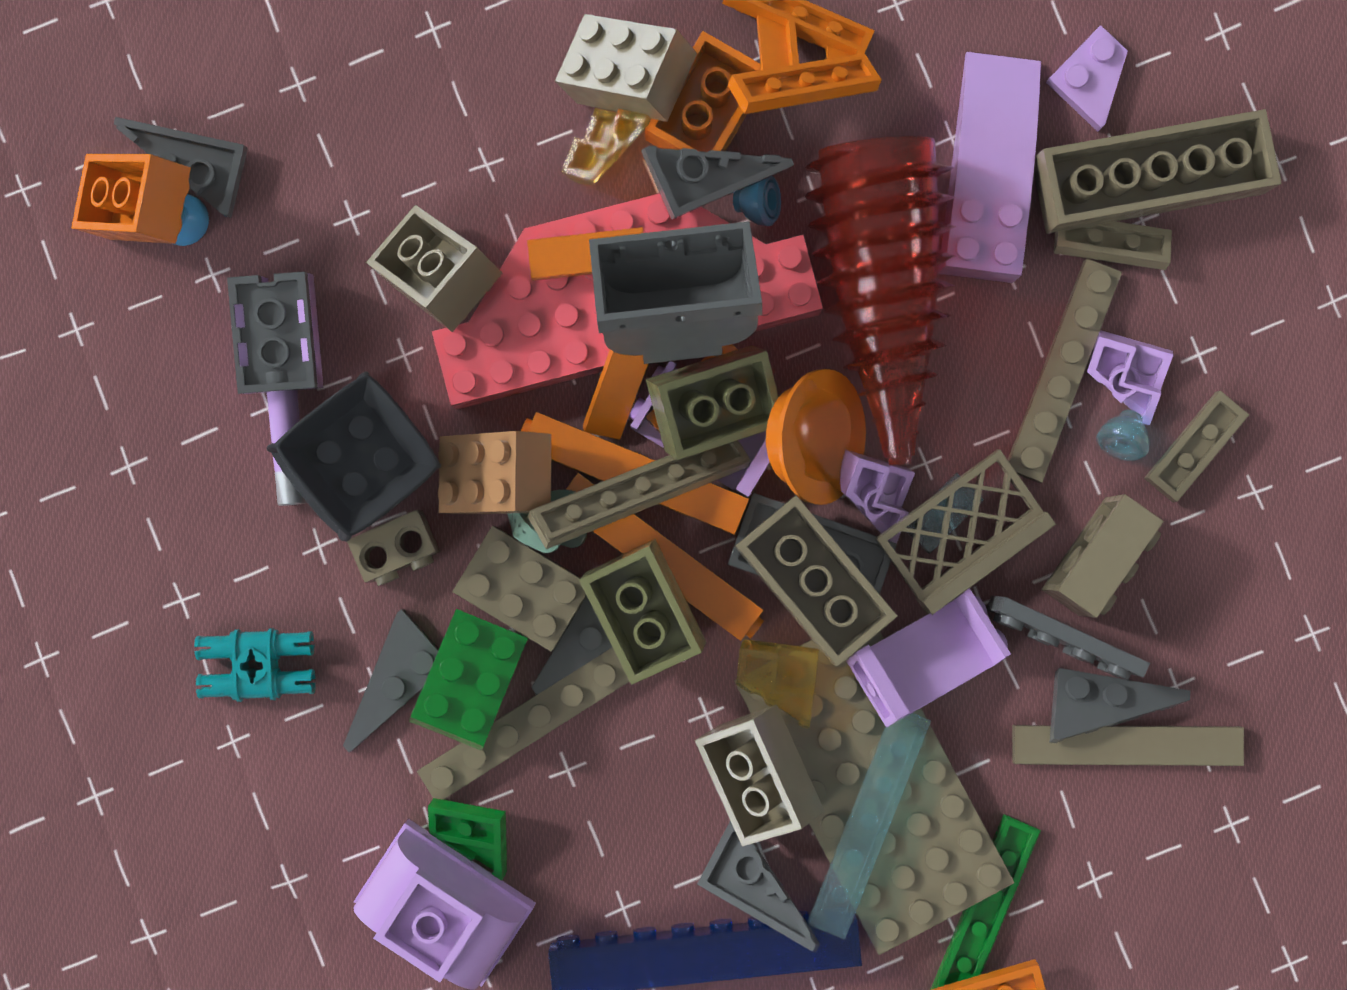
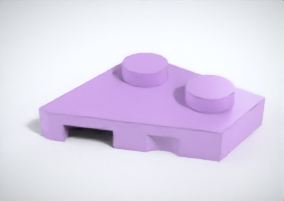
M1100 25L1046 83L1098 132L1106 123L1128 50Z

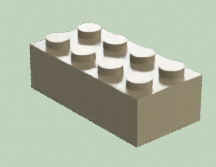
M797 495L734 546L830 662L837 667L897 617L895 612Z

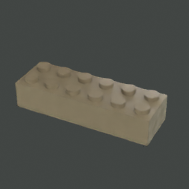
M1266 109L1045 148L1035 156L1034 177L1046 234L1263 195L1282 184Z

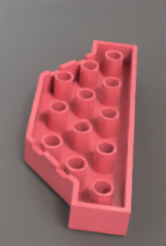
M659 193L524 228L500 268L503 274L497 279L491 289L486 292L470 321L459 324L453 332L447 328L432 331L450 405L458 410L596 374L603 370L610 349L605 344L603 333L598 331L593 275L532 281L527 240L643 227L644 233L729 224V222L703 207L671 220ZM804 235L765 244L752 236L762 297V315H758V326L755 332L818 316L823 306Z

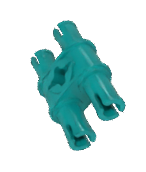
M269 628L268 631L241 632V630L235 629L226 636H196L194 647H211V649L194 651L198 661L203 659L230 658L232 662L231 674H198L196 686L212 685V687L196 689L197 697L203 699L205 697L231 696L232 700L242 702L243 699L250 698L277 700L282 694H314L316 682L300 683V681L316 679L314 669L281 671L278 665L280 656H313L315 644H298L314 641L313 632L279 633V630ZM253 659L257 662H262L263 669L256 671L255 668H249L248 662Z

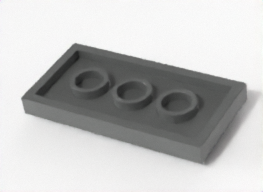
M753 493L734 546L781 508L784 503ZM812 514L880 594L891 561L875 540L877 536ZM888 541L895 551L897 543ZM733 547L728 565L758 575L739 551Z
M991 596L986 607L987 611L995 614L993 621L1019 631H1022L1023 627L1030 630L1028 633L1029 638L1048 646L1058 647L1059 644L1064 645L1062 651L1064 654L1083 662L1086 661L1093 664L1094 660L1099 661L1097 669L1112 676L1121 677L1129 680L1131 675L1144 677L1150 665L1145 660L1007 597Z

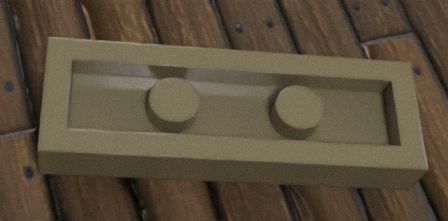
M1116 221L1055 232L1054 253L1166 270L1171 260L1172 230Z
M1215 392L1144 479L1170 501L1178 502L1247 419L1249 414L1223 392Z

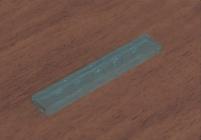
M912 713L887 728L885 726L808 919V925L845 940L931 720Z

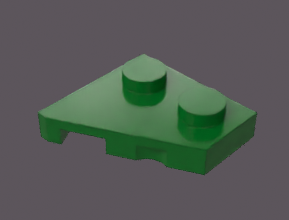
M433 798L428 805L429 834L470 861L476 859L494 870L492 875L502 881L507 873L506 811Z

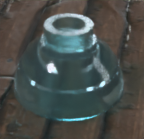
M1124 410L1120 413V416L1113 417L1103 424L1097 433L1096 442L1106 454L1120 460L1133 461L1141 459L1148 454L1150 436L1146 426L1142 423V416L1135 411Z

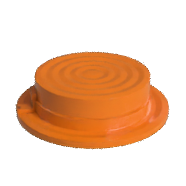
M817 369L801 377L793 387L785 390L774 403L766 429L767 454L776 475L787 483L792 492L804 502L826 505L844 495L841 492L840 485L842 460L845 450L864 455L866 442L865 415L860 397L846 376L831 369Z

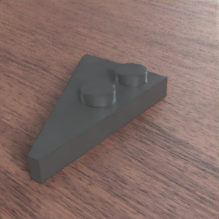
M115 117L114 125L117 126L116 128L147 154L190 167L189 188L225 217L232 218L248 150L245 145Z
M647 146L641 150L671 220L794 166L792 158H782L779 155L764 154L763 156L741 155V152L714 150L701 152L696 149L682 148L681 150L656 148V146Z
M587 596L532 685L536 695L612 648Z
M401 609L396 614L343 744V747L349 753L422 690L439 648L404 609Z
M1058 668L1054 678L1049 742L1058 743L1066 738L1082 733H1091L1105 726H1114L1137 719L1151 712L1173 708L1178 704L1189 701L1190 691Z
M730 821L697 885L812 952H817L821 943L756 845L753 843L742 847Z

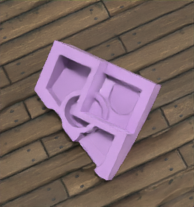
M1100 330L1091 353L1087 372L1096 381L1103 383L1120 403L1123 402L1139 416V420L1143 424L1150 425L1161 396V387L1170 366L1173 351Z
M845 450L840 471L841 492L880 533H883L908 515L909 512L903 509L902 505L915 472L899 465ZM901 531L888 541L897 543Z

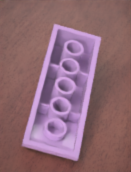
M966 52L938 274L1013 283L1022 276L1035 164L1041 61Z

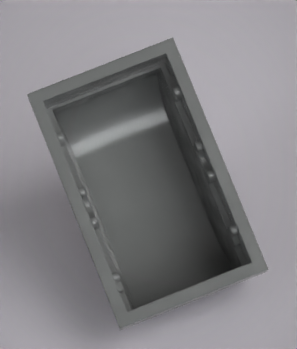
M750 221L589 239L598 331L603 333L605 344L610 350L623 355H643L644 364L722 355V346L743 341L756 331L758 315H762V297Z

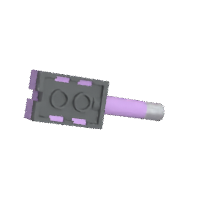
M305 271L274 274V282H268V278L259 275L227 277L238 394L267 393L272 443H276L278 439L300 421L297 390L324 388L314 276ZM273 457L278 505L305 504L306 500L282 472Z

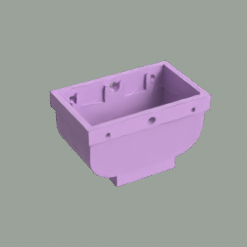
M408 819L354 900L356 904L353 909L358 918L376 932L373 939L438 982L445 978L460 987L475 990L478 986H483L533 910L536 902L504 881L499 880L492 873L474 861H470L429 834L427 830Z

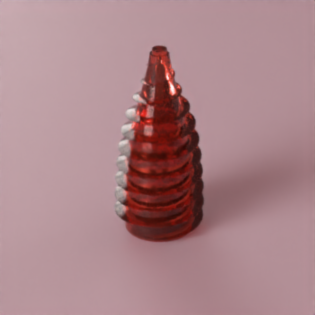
M883 137L835 144L820 149L818 151L819 158L806 166L808 172L820 176L821 185L808 192L805 198L823 205L825 213L810 222L808 226L814 230L826 233L828 244L814 251L812 255L830 261L833 270L831 274L819 280L817 284L836 290L839 300L823 312L840 317L843 320L846 330L834 337L832 341L849 345L854 360L845 365L843 369L858 372L864 388L858 396L866 397L874 418L872 423L876 425L884 458H888L889 465L911 464V456L915 455L916 438L919 434L917 429L921 407L927 404L922 400L926 380L938 375L928 369L931 352L947 346L932 338L935 323L952 316L935 307L938 294L955 286L938 279L939 265L956 257L953 254L939 250V236L956 226L938 220L939 206L955 198L938 191V177L954 169V167L936 162L935 139L930 137Z

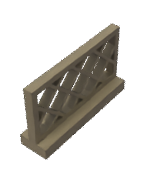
M997 449L885 530L875 540L912 590L921 608L933 615L1056 524L1049 513L1041 509L1002 451ZM995 462L999 464L1004 472L1002 489L983 486L985 470ZM977 476L976 484L968 483ZM1010 482L1017 491L1009 490ZM961 487L975 489L971 511L952 508L954 493ZM982 490L1001 493L998 515L978 512ZM1008 494L1021 496L1029 507V510L1017 519L1004 517ZM946 499L945 507L937 506V504ZM931 509L944 511L941 533L921 530L923 516ZM951 512L971 515L967 538L948 535ZM978 516L997 519L994 536L987 541L974 539ZM916 520L915 529L906 528ZM1004 521L1012 522L1003 528ZM900 531L914 533L910 556L897 554L888 540ZM920 534L940 538L936 560L917 557ZM947 539L966 542L964 558L957 563L943 561ZM973 543L981 544L979 547L972 551ZM901 559L909 560L908 569ZM916 561L936 564L933 580L923 588L913 578ZM942 565L950 567L941 574Z

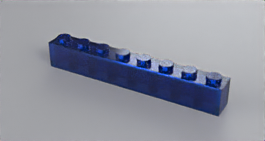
M845 907L827 908L824 910L823 915L809 916L807 911H800L821 943L817 952H812L752 916L748 917L747 923L733 924L731 919H717L710 921V926L694 928L693 923H679L672 925L670 931L656 932L655 927H641L634 929L632 935L618 936L617 931H603L596 933L593 939L580 940L579 935L560 936L556 938L557 942L550 944L548 950L552 990H638L862 966L858 921L854 912H847Z

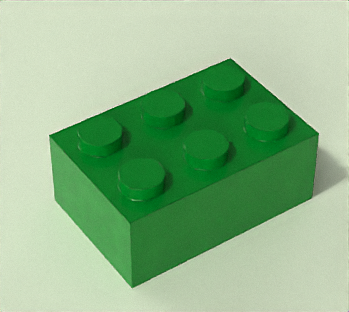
M456 609L409 722L481 750L485 745L528 638Z

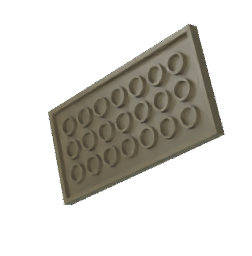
M880 631L858 650L867 645L871 647L883 640L884 638ZM811 639L739 677L734 682L750 713L777 704L825 810L809 824L878 955H881L1014 884V881L922 709L920 708L886 728L846 662L850 657L837 667L830 662Z

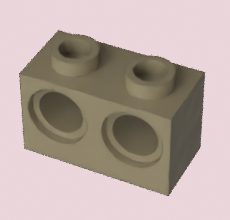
M422 510L412 511L347 541L364 582L376 581L378 586L398 579L397 571L411 565L412 570L415 571L434 563L432 556L440 553V549ZM412 531L419 533L422 538V546L415 553H410L404 546L406 535ZM378 546L382 547L387 554V561L381 568H375L369 559L371 551Z

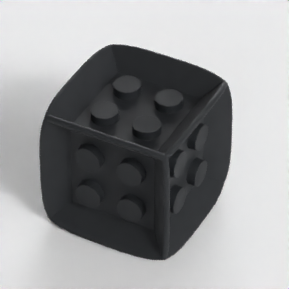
M366 371L362 372L356 380L343 387L311 411L278 439L276 443H271L266 448L267 451L272 453L282 472L310 507L338 534L339 539L345 542L387 514L424 484L437 469L441 468V463L438 461L434 451L392 396Z

